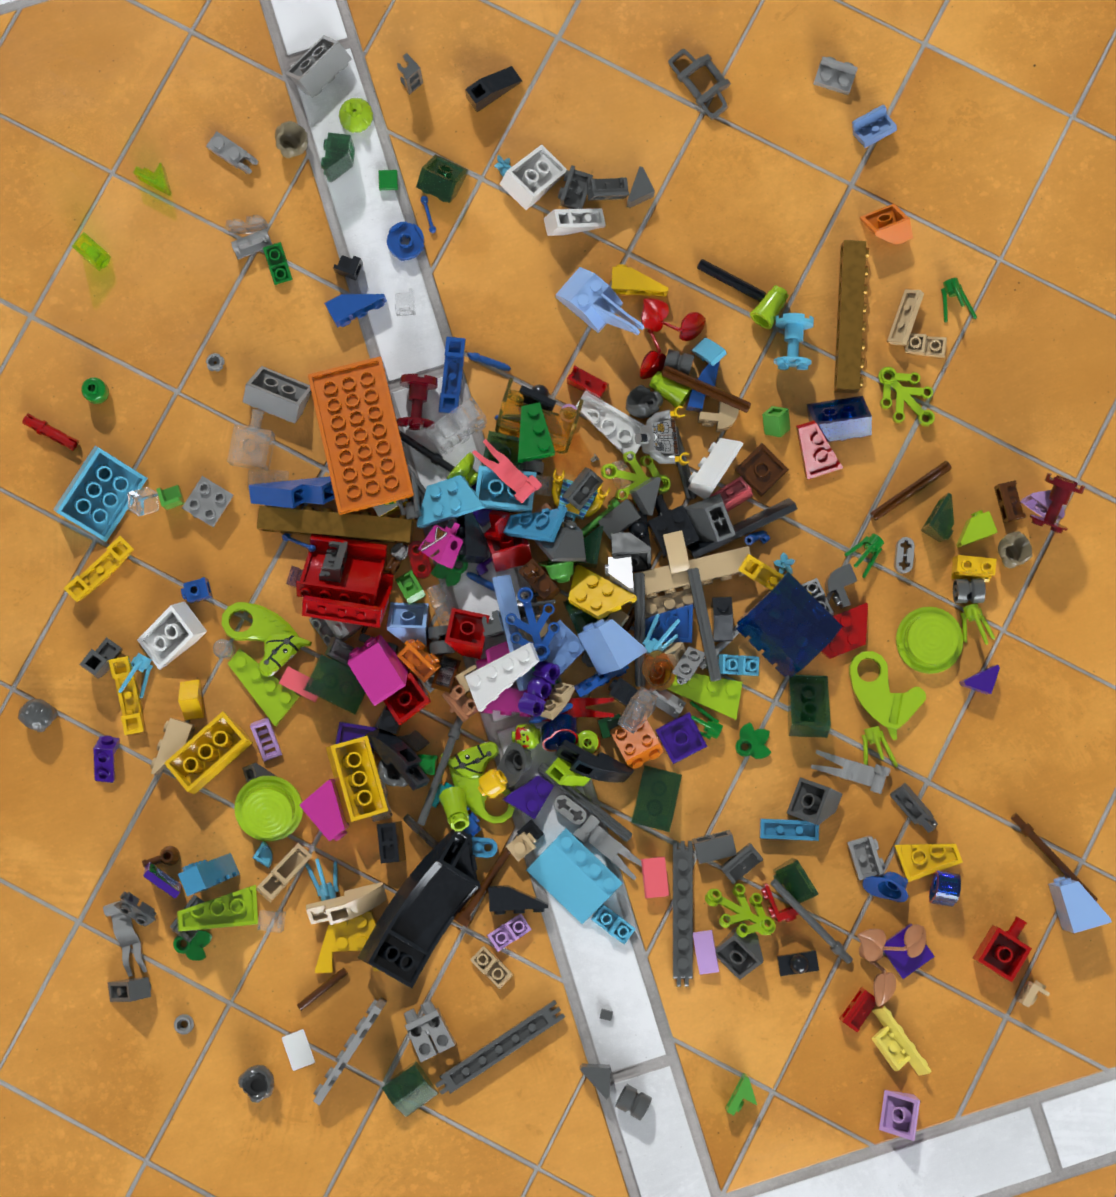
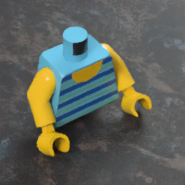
M557 469L554 470L552 486L554 504L557 507L565 505L567 508L562 522L566 520L574 522L575 518L583 520L585 517L592 516L601 508L605 497L611 490L610 487L607 492H603V484H601L579 511L562 497L573 481L564 478V470L561 476L556 474Z

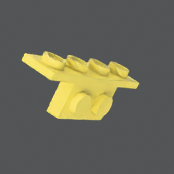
M885 1006L874 1008L872 1012L883 1025V1028L871 1039L892 1069L899 1071L909 1062L918 1076L930 1074L932 1071L928 1067L927 1061L921 1057L914 1043L905 1035L903 1028L895 1021L891 1011Z

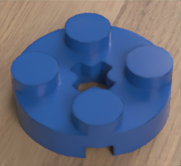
M407 222L395 224L390 228L387 236L389 251L401 261L416 258L424 249L422 230L417 225ZM403 237L411 239L408 245L401 244Z

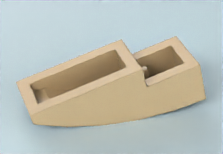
M297 843L257 886L256 890L271 903L310 860L312 855Z

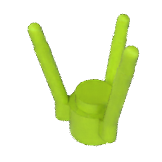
M978 603L963 607L964 612L960 613L963 641L967 642V619L969 622L976 621L986 645L989 642L981 621L991 639L994 640L995 636L983 616Z
M875 726L864 729L865 735H862L864 764L868 765V741L870 744H876L880 758L884 760L880 745L882 741L894 766L898 767L883 731H880V727Z

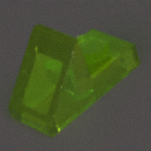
M159 163L154 173L145 167L141 169L136 166L133 173L138 180L168 196L171 195L172 192L166 170L162 163Z

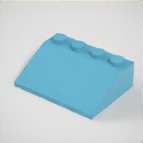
M94 446L53 510L107 542L148 478L99 447Z
M567 828L526 869L581 924L623 884Z

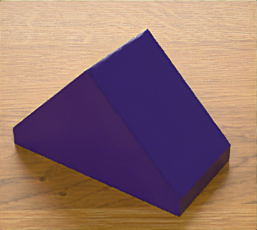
M993 665L959 683L963 687L986 695L992 694L1000 667L999 665Z

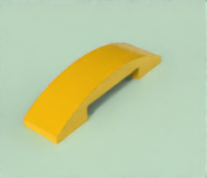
M121 536L106 548L107 551L80 576L77 575L63 588L76 602L82 600L101 585L133 552L134 549Z
M747 554L738 568L740 572L767 587L801 610L812 594L750 554Z
M129 656L110 659L109 665L112 679H115L122 712L121 721L124 735L144 732L143 711L135 674L122 693L118 692L132 670Z

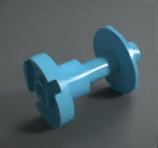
M785 313L783 318H779V315L776 316L775 326L785 329L784 341L788 342L787 356L775 358L773 363L778 365L780 370H788L789 367L807 370L808 365H811L812 361L808 358L799 357V342L803 341L804 330L813 328L814 317L809 316L808 319L802 313Z

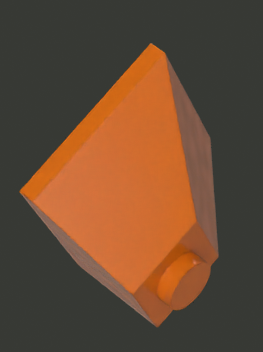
M894 203L860 217V220L875 236L892 244H902L913 238L910 218Z

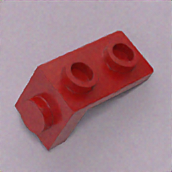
M762 883L764 888L761 889L764 899H768L771 907H768L771 918H775L777 922L783 920L790 922L797 919L796 915H799V913L792 906L778 911L768 883Z

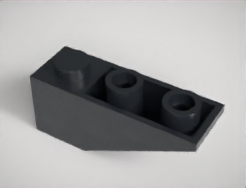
M510 66L483 77L465 89L466 98L475 111L479 112L523 81L514 68Z
M473 513L455 517L457 523L460 524L456 536L463 539V544L458 554L459 562L477 564L483 562L488 558L487 539Z
M509 885L488 887L489 911H494V915L506 914L508 910H513L514 914L525 913V909H533V912H545V908H548V903Z

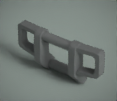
M682 49L669 59L668 63L677 74L678 80L683 82L694 96L697 105L703 108L711 120H714L728 108L720 92L728 88L731 83L723 77L711 61L712 58L709 54L696 60L687 50ZM685 55L693 63L680 73L674 66V62ZM706 66L718 83L702 95L689 76L699 68ZM717 94L723 106L715 113H710L704 104Z

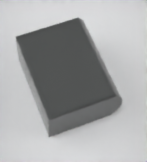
M601 1009L599 1018L611 1021L613 1011Z

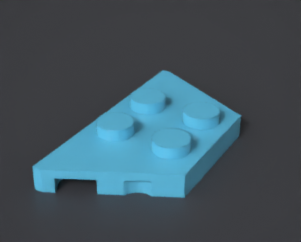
M461 475L429 485L426 488L421 506L422 516L418 518L417 527H428L483 509L485 504L480 501L476 492Z

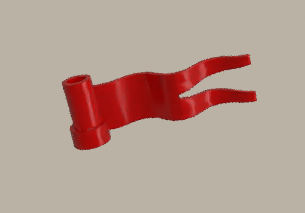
M570 698L568 703H572L573 707L556 717H614V713L586 708V706L614 702V698Z

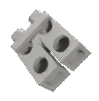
M431 1000L420 1005L425 1015L419 1018L414 1008L404 1013L407 1023L405 1027L420 1062L456 1045V1041L449 1031L439 1008L436 1009Z

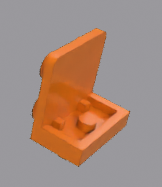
M407 640L405 642L406 646L397 657L425 683L441 667L438 663L440 660L433 653L429 654L425 650L426 646L420 640Z
M639 714L610 731L626 765L632 769H637L643 763L654 760L664 753L657 736L644 714Z

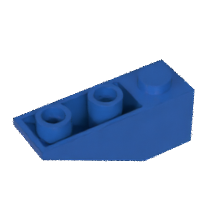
M341 294L326 302L325 305L338 328L349 325L351 320L357 317L362 318L366 316L368 311L372 309L376 310L383 307L387 300L384 294Z

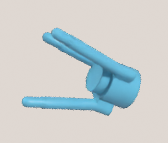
M656 614L647 637L642 643L645 645L646 653L649 656L656 658L678 638L676 634L662 646V643L675 629L680 619H677L659 641L655 638L650 640L660 616Z
M140 653L136 657L134 656L131 662L133 668L118 692L122 693L136 670L143 672L145 669L146 672L140 692V698H143L149 674L153 667L150 665L152 660Z
M318 858L315 859L321 880L320 886L309 864L306 863L305 866L318 896L321 897V901L336 898V892L339 891L337 861L333 863V886L331 882H325Z

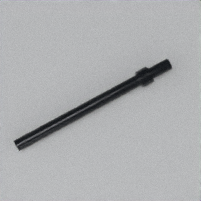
M399 430L401 440L429 458L431 463L441 466L448 472L455 468V466L444 460L443 456L432 452Z

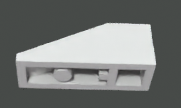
M602 208L554 209L544 217L547 236H563L606 227Z

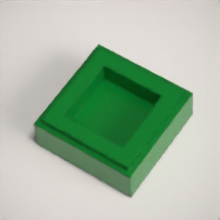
M378 170L379 190H398V171Z

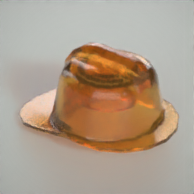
M659 650L649 653L642 663V673L648 684L653 689L662 691L669 688L674 682L675 674H672L674 667L667 655Z

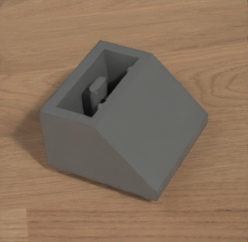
M721 494L684 507L699 537V541L719 542L736 535Z

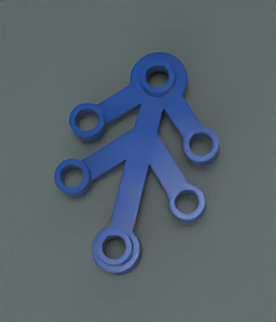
M523 587L518 591L517 598L523 603L528 624L518 619L513 613H509L505 617V622L508 625L518 627L532 636L536 652L538 648H541L544 652L543 655H538L539 662H542L549 657L550 649L548 645L554 635L559 632L560 626L556 622L550 623L547 627L548 632L541 641L539 633L548 617L554 613L555 608L550 603L545 604L542 608L543 612L536 623L531 604L533 591L528 587ZM523 592H526L528 594L527 599H523L521 597V594ZM546 606H550L552 608L551 613H547L545 611ZM509 616L514 617L515 621L513 623L508 622ZM551 625H556L557 630L555 632L550 630ZM514 632L510 636V641L513 644L524 646L532 643L522 638L519 632ZM513 635H518L520 640L515 642Z

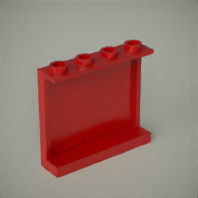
M311 534L310 545H314L316 550L308 552L300 581L296 582L297 596L304 597V595L374 606L387 560V545ZM332 541L348 542V557L340 583L319 580L327 549L337 550L336 547L328 546L329 542Z
M383 573L374 606L304 595L302 616L380 628L392 594L394 575Z

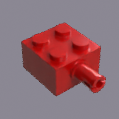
M1016 916L1008 931L992 925L974 954L973 959L1004 979L1013 982L1032 950L1031 947L1021 942L1018 938L1027 922Z

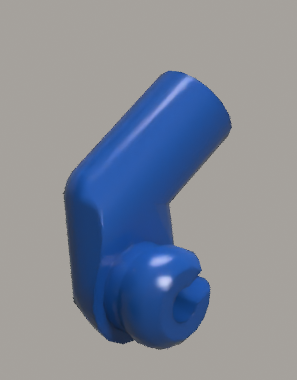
M764 530L754 532L745 537V543L752 545L760 540L762 544H765L770 540V536Z

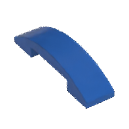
M446 337L442 390L438 411L440 413L458 414L464 367L465 338Z

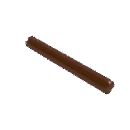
M665 366L662 371V376L747 413L750 409V402L669 366Z
M944 461L870 513L871 517L875 521L879 520L952 469L950 463Z

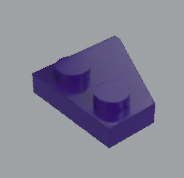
M537 775L512 793L504 796L502 800L535 819L555 785Z

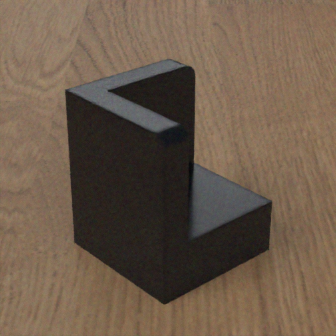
M342 255L338 265L334 264L333 269L335 273L356 281L363 262L359 257L353 256L352 259Z

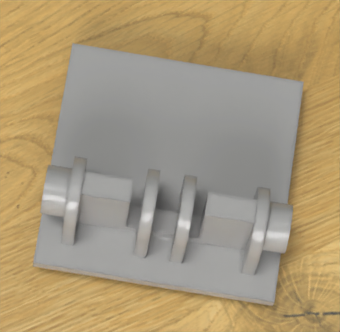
M202 476L182 509L214 527L234 495Z

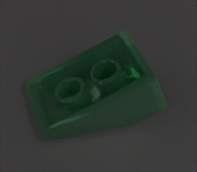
M322 654L319 655L303 688L304 691L352 714H356L366 693L350 668Z
M789 675V736L827 738L831 727L828 676Z
M644 765L630 822L669 832L682 775Z

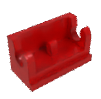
M575 365L571 374L567 377V384L582 392L587 391L599 399L602 398L609 385L607 382Z
M861 987L839 1019L858 1033L860 1027L876 1006L875 996Z

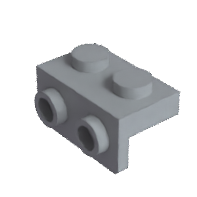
M865 836L847 842L858 880L884 874L885 864L883 859L878 856L877 850H879V845L876 839H873L872 836Z

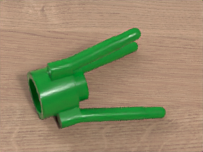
M951 278L943 282L944 288L941 289L943 295L944 322L948 321L947 295L949 297L957 296L960 305L964 307L966 304L972 317L977 319L961 284H959L958 278Z
M874 533L870 537L866 536L860 543L844 554L847 557L866 544L864 546L866 551L854 564L855 568L858 567L869 553L873 554L862 575L863 578L867 576L878 554L882 551L881 547L884 544V541Z
M690 701L692 706L709 719L705 722L700 718L691 716V719L704 726L703 731L705 732L700 731L701 735L709 740L711 737L717 739L723 725L719 724V720L713 718L695 702Z

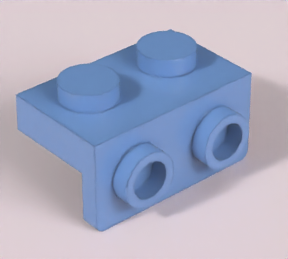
M885 105L873 109L852 122L853 135L864 148L897 131V125L887 115Z

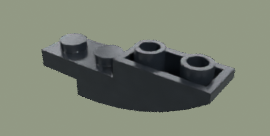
M380 728L365 734V736H368L369 743L385 764H393L413 791L429 783L430 779L419 766L422 760L401 739Z
M566 739L555 752L556 756L571 763L569 770L598 781L625 782L634 772V769L613 759L609 755L600 752L595 756Z

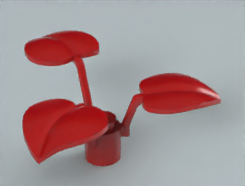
M645 298L643 300L641 323L648 329L647 332L651 335L657 351L652 350L644 357L640 368V378L647 379L653 377L658 371L661 372L665 364L666 355L661 353V348L653 332L660 331L663 325L679 331V338L682 341H691L702 332L706 318L698 312H692L683 318L681 327H676L664 321L669 313L667 303L659 299Z

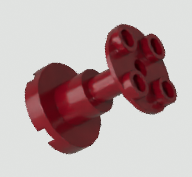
M418 374L401 375L400 386L409 388L408 401L412 402L411 417L397 419V425L400 427L409 426V430L415 431L420 430V427L435 429V422L422 418L423 403L427 402L428 390L438 388V379L429 375H424V377H418Z
M1047 473L1045 481L1053 484L1048 497L1051 503L1045 518L1030 515V518H1032L1031 523L1042 527L1044 524L1051 526L1050 530L1062 534L1063 530H1068L1067 527L1056 523L1062 505L1068 504L1072 492L1083 494L1085 486L1081 485L1079 488L1077 487L1078 483L1058 475L1051 478L1052 474Z

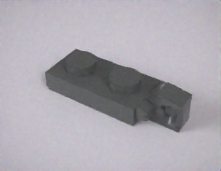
M906 783L890 793L892 799L914 824L922 825L928 833L937 827L938 823L933 818L934 816Z

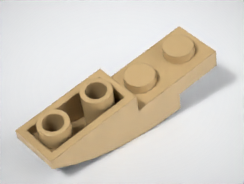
M383 882L346 890L344 891V896L307 904L306 911L311 925L329 921L330 925L372 910L386 901L387 895Z

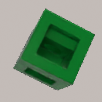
M418 754V757L422 760L419 766L423 772L428 775H435L438 755Z

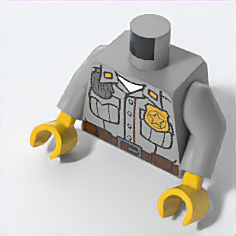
M683 406L676 407L674 411L666 410L655 413L647 420L646 425L641 426L640 433L635 435L636 444H642L643 453L649 454L659 464H675L679 462L684 466L690 462L682 460V456H690L687 452L676 456L679 455L676 423L672 417L681 418L685 416V414H677V409L683 408Z

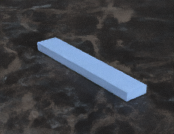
M497 576L492 578L509 652H512L522 647L520 644H513L510 641V636L514 632H519V628L506 624L505 617L509 613L515 614L520 620L521 617L511 576ZM513 616L508 617V622L513 623L515 621ZM513 635V640L518 642L520 637ZM533 667L516 680L519 691L527 690L528 682L535 677L532 675Z

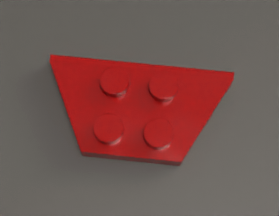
M868 603L800 629L798 632L828 659L866 645Z

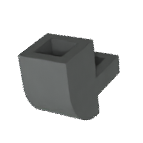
M850 563L831 572L825 582L826 594L834 592L833 600L836 606H840V609L851 605L844 587L858 581Z
M106 637L96 651L91 649L79 665L96 678H100L110 670L109 660L117 658L123 649Z

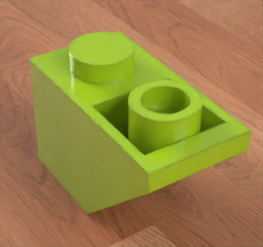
M560 757L545 772L559 785L584 787L591 779L569 770L571 763Z

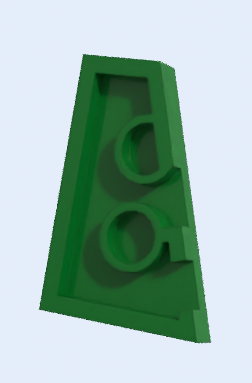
M540 402L521 406L518 463L555 456V450Z

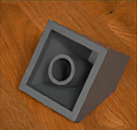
M571 520L561 523L554 543L535 540L536 544L551 561H585L586 559L583 532Z
M630 532L611 534L612 556L631 555L633 572L651 570V547Z
M800 777L787 814L820 825L836 812L842 793Z
M737 926L716 947V955L741 980L761 965L764 960L758 935L751 933L747 934L746 937H740L736 933Z

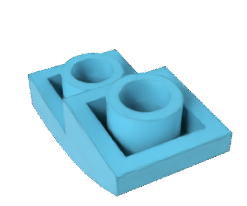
M708 338L701 340L691 350L702 361H707L712 366L727 354L724 348Z
M719 654L720 673L759 676V657Z
M604 904L598 908L591 918L593 922L624 945L636 929Z

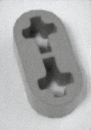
M903 537L896 543L894 568L900 574H906L913 567L915 545L913 540L908 537ZM905 541L907 545H910V548L906 549V554H904V548L900 546ZM903 557H905V564H908V567L902 570V566H899V563L903 561Z
M560 795L555 798V809L572 823L582 824L586 820L585 810L569 797ZM559 799H566V805H568L570 809L567 810L564 807L559 809V803L557 801ZM572 809L575 812L582 811L581 816L583 819L575 821L573 819L574 815L570 811Z

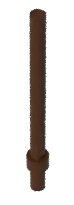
M1017 813L1011 816V819L1020 828V832L1025 837L1028 836L1067 878L1079 881L1095 901L1098 900L1040 839L1029 823L1026 824Z

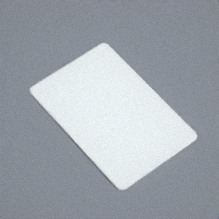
M303 1029L282 1037L293 1071L315 1063Z

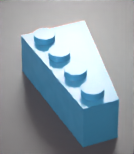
M229 853L210 861L203 860L189 864L182 868L183 872L179 873L178 876L186 895L190 896L233 878L240 873L232 854Z

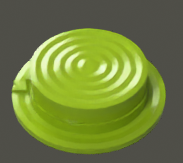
M922 607L910 612L901 621L896 633V646L902 660L912 669L927 674L939 673L950 668L958 660L963 648V633L957 620L945 610L936 607Z
M260 776L246 783L239 791L235 800V817L239 826L249 836L261 841H278L292 834L300 824L303 809L299 805L302 803V799L297 789L287 780L276 776Z

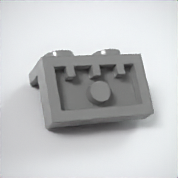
M822 57L813 84L849 95L858 67L849 62L836 61L833 57Z

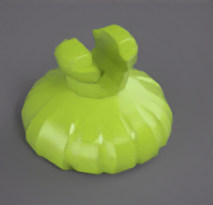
M361 98L346 100L339 111L341 125L349 132L358 133L366 130L373 120V112L369 103Z
M469 452L450 472L447 479L461 475L467 480L469 485H474L478 478V472L473 469L474 455Z

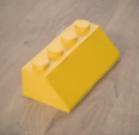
M222 711L164 764L187 792L196 794L245 751L253 741L238 724Z
M368 736L326 747L346 823L387 812L388 807Z

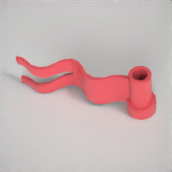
M486 439L483 443L499 461V464L486 459L476 450L472 452L508 487L516 492L514 497L521 504L534 491H538L542 487L537 478L533 475L528 478Z

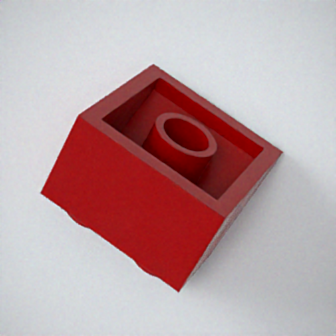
M505 536L501 541L487 539V548L495 572L523 566L532 559L530 546L525 538Z

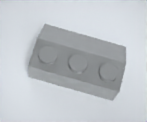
M323 35L285 75L305 94L314 97L321 93L322 88L327 83L335 79V75L340 70H344L348 66V62L352 58L339 41Z
M261 366L246 383L243 403L285 419L288 422L296 423L303 414L312 392L310 385Z

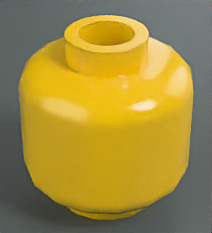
M490 769L479 778L480 786L478 790L483 796L487 795L490 798H495L506 790L508 780L501 770Z

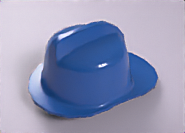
M887 872L881 877L870 876L863 880V888L873 896L896 902H905L908 899L906 891L908 879L895 872Z

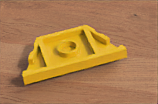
M579 564L576 565L568 597L569 603L601 620L610 613L622 609L621 606L629 601L633 603L637 600L636 595Z

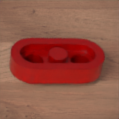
M413 541L408 546L411 567L416 577L425 579L431 575V562L429 556L423 552L414 553V548L420 547L422 542ZM421 565L425 566V571L423 572L418 570Z

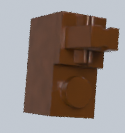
M533 558L518 571L544 601L551 600L561 591Z

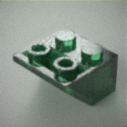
M328 132V137L324 139L323 149L326 152L325 157L321 159V169L324 170V175H326L328 182H333L353 167L355 146L351 135Z

